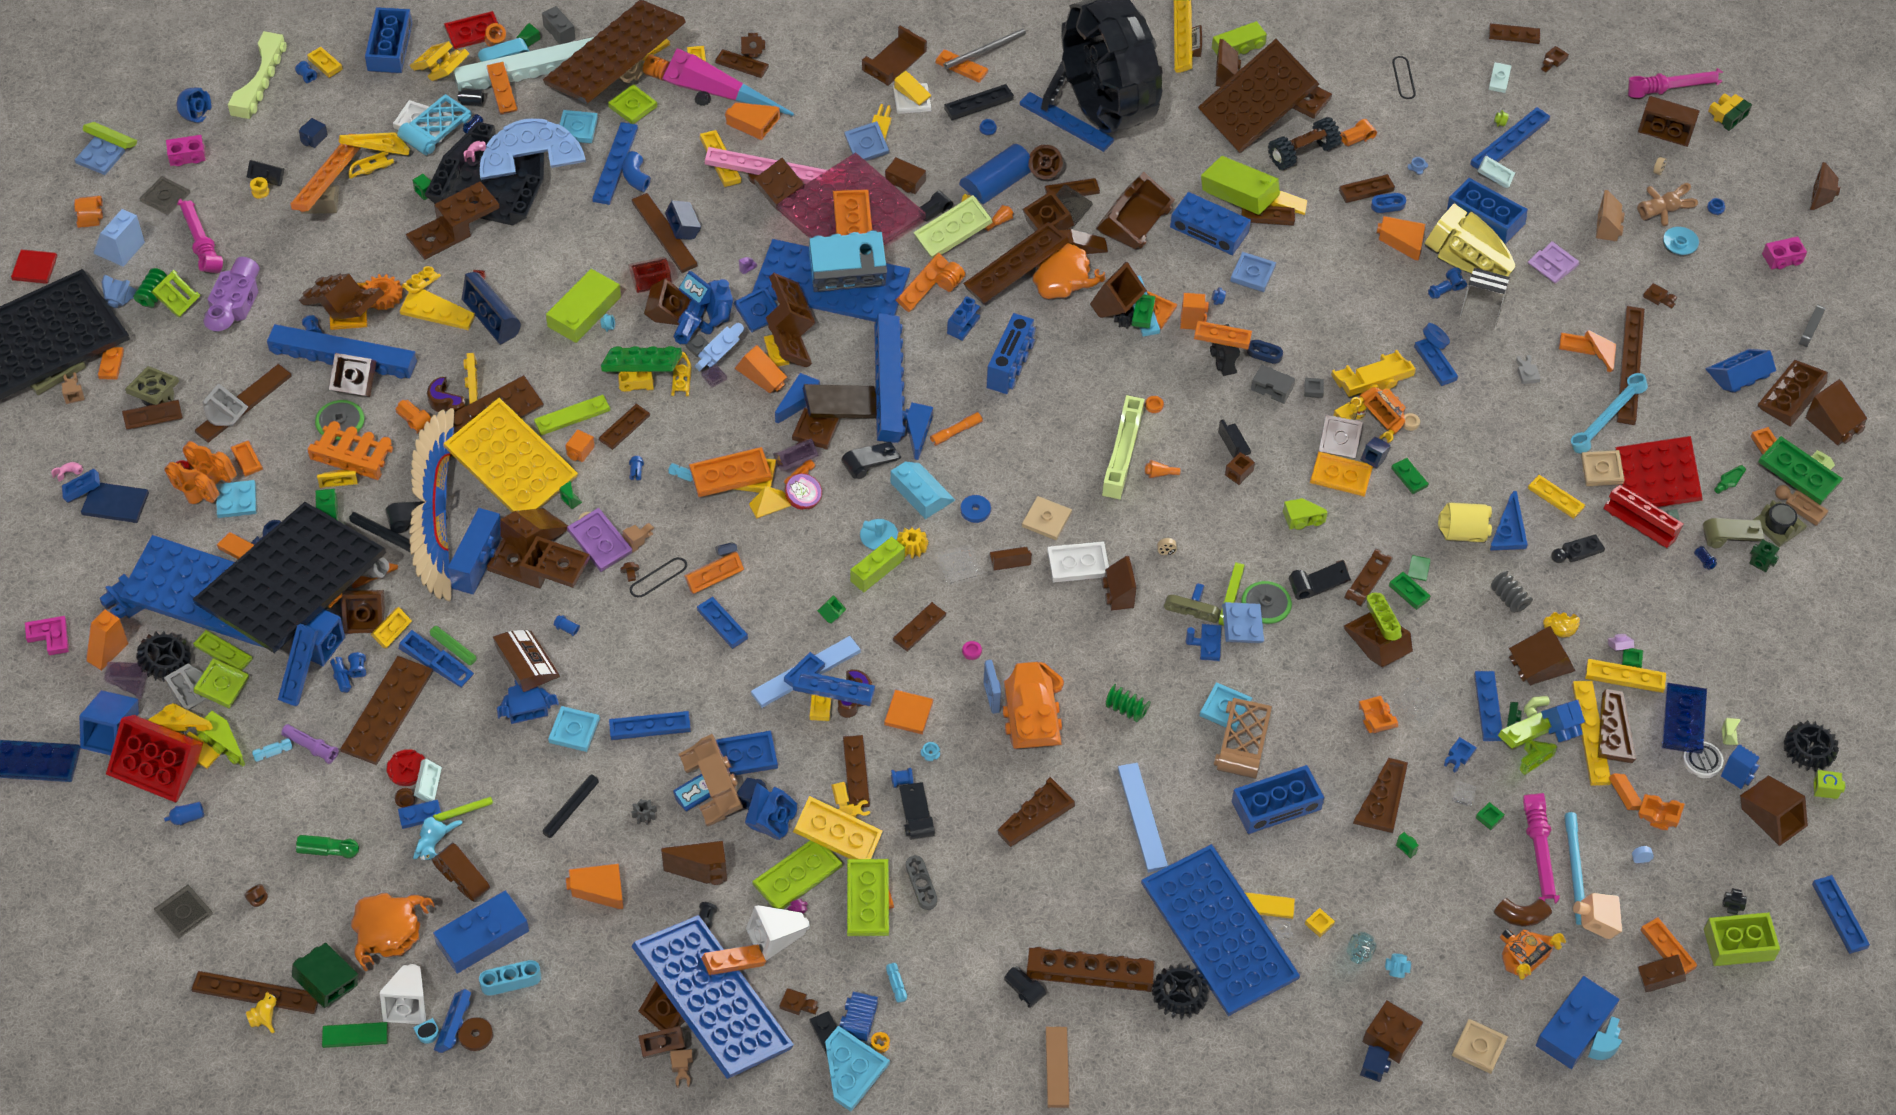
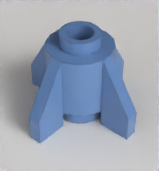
M104 275L101 281L105 301L113 308L126 304L133 298L137 290L129 286L130 281L113 280V278Z

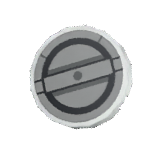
M1704 741L1689 744L1682 758L1687 771L1700 778H1711L1717 775L1724 761L1719 749L1713 744Z

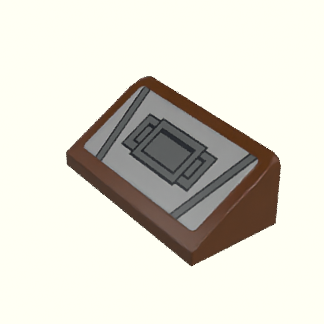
M1202 25L1192 27V57H1201Z

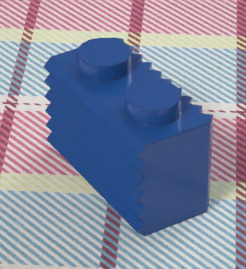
M1738 745L1729 756L1721 777L1740 789L1745 784L1749 786L1755 778L1754 774L1760 767L1757 764L1759 756H1756L1755 753L1753 754L1749 749H1745L1742 745Z
M853 991L852 997L847 998L845 1010L848 1011L846 1016H842L840 1027L857 1039L867 1042L878 1006V997Z

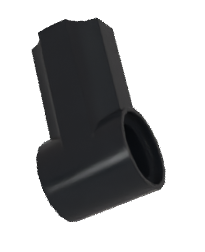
M937 191L932 195L930 201L917 208V214L923 221H928L940 212L944 214V211L950 210L953 207V201L943 192Z
M1018 966L1012 967L1004 976V981L1018 993L1021 1001L1024 1000L1028 1004V1008H1031L1046 995L1044 987L1038 981H1032Z

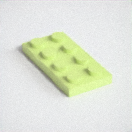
M974 195L915 231L914 235L929 256L933 258L937 253L944 254L993 222Z

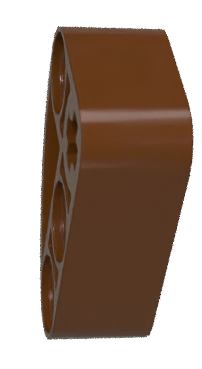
M450 843L432 859L433 864L440 873L450 882L454 881L458 885L457 889L471 901L475 902L490 889L486 879L455 843Z

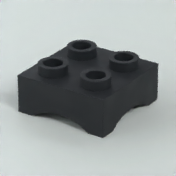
M1212 343L1210 353L1212 357L1215 356L1217 370H1221L1223 376L1236 374L1235 361L1240 356L1239 348Z

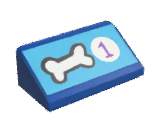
M689 271L682 281L679 290L698 305L710 303L712 287L692 271Z
M702 774L673 790L675 800L685 811L711 797Z

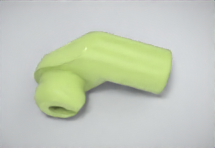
M1549 697L1531 698L1524 707V713H1526L1527 717L1537 714L1535 709L1538 706H1548L1550 702Z

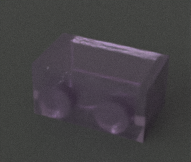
M812 438L802 440L773 453L780 471L787 470L819 456Z

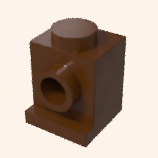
M1240 452L1226 465L1225 476L1240 485L1254 471L1255 462L1249 456H1245Z

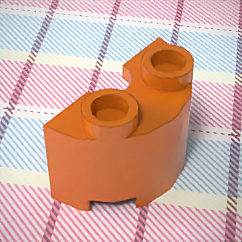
M102 196L75 199L77 227L100 226V220L103 219L102 209H100V206H103Z
M1381 696L1359 701V710L1362 709L1365 720H1363V723L1368 733H1378L1398 727L1397 718L1392 716L1388 703H1385Z
M1645 794L1638 814L1640 819L1644 818L1649 821L1650 826L1661 830H1668L1669 827H1677L1685 804L1676 800H1671L1667 803L1663 802L1659 796Z

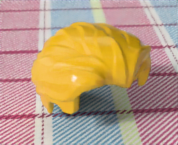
M1553 612L1543 620L1545 628L1551 626L1556 636L1562 638L1574 635L1580 626V618L1576 614H1572L1569 617L1565 612L1561 614Z

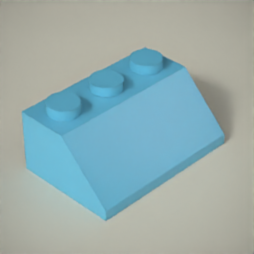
M905 461L891 470L890 483L924 519H927L955 501L920 463Z

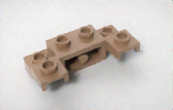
M713 734L701 738L695 745L678 754L686 773L700 768L710 796L713 799L699 806L707 826L726 819V815L743 808L735 787L738 785L737 779L734 774H730L728 769L731 767L727 756H722Z

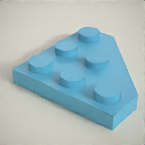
M837 1026L825 1041L834 1101L852 1111L888 1067L890 1060L840 1026Z

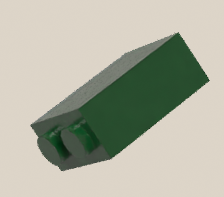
M327 943L313 948L310 953L296 959L292 964V977L323 1008L334 1003L358 986L359 974Z

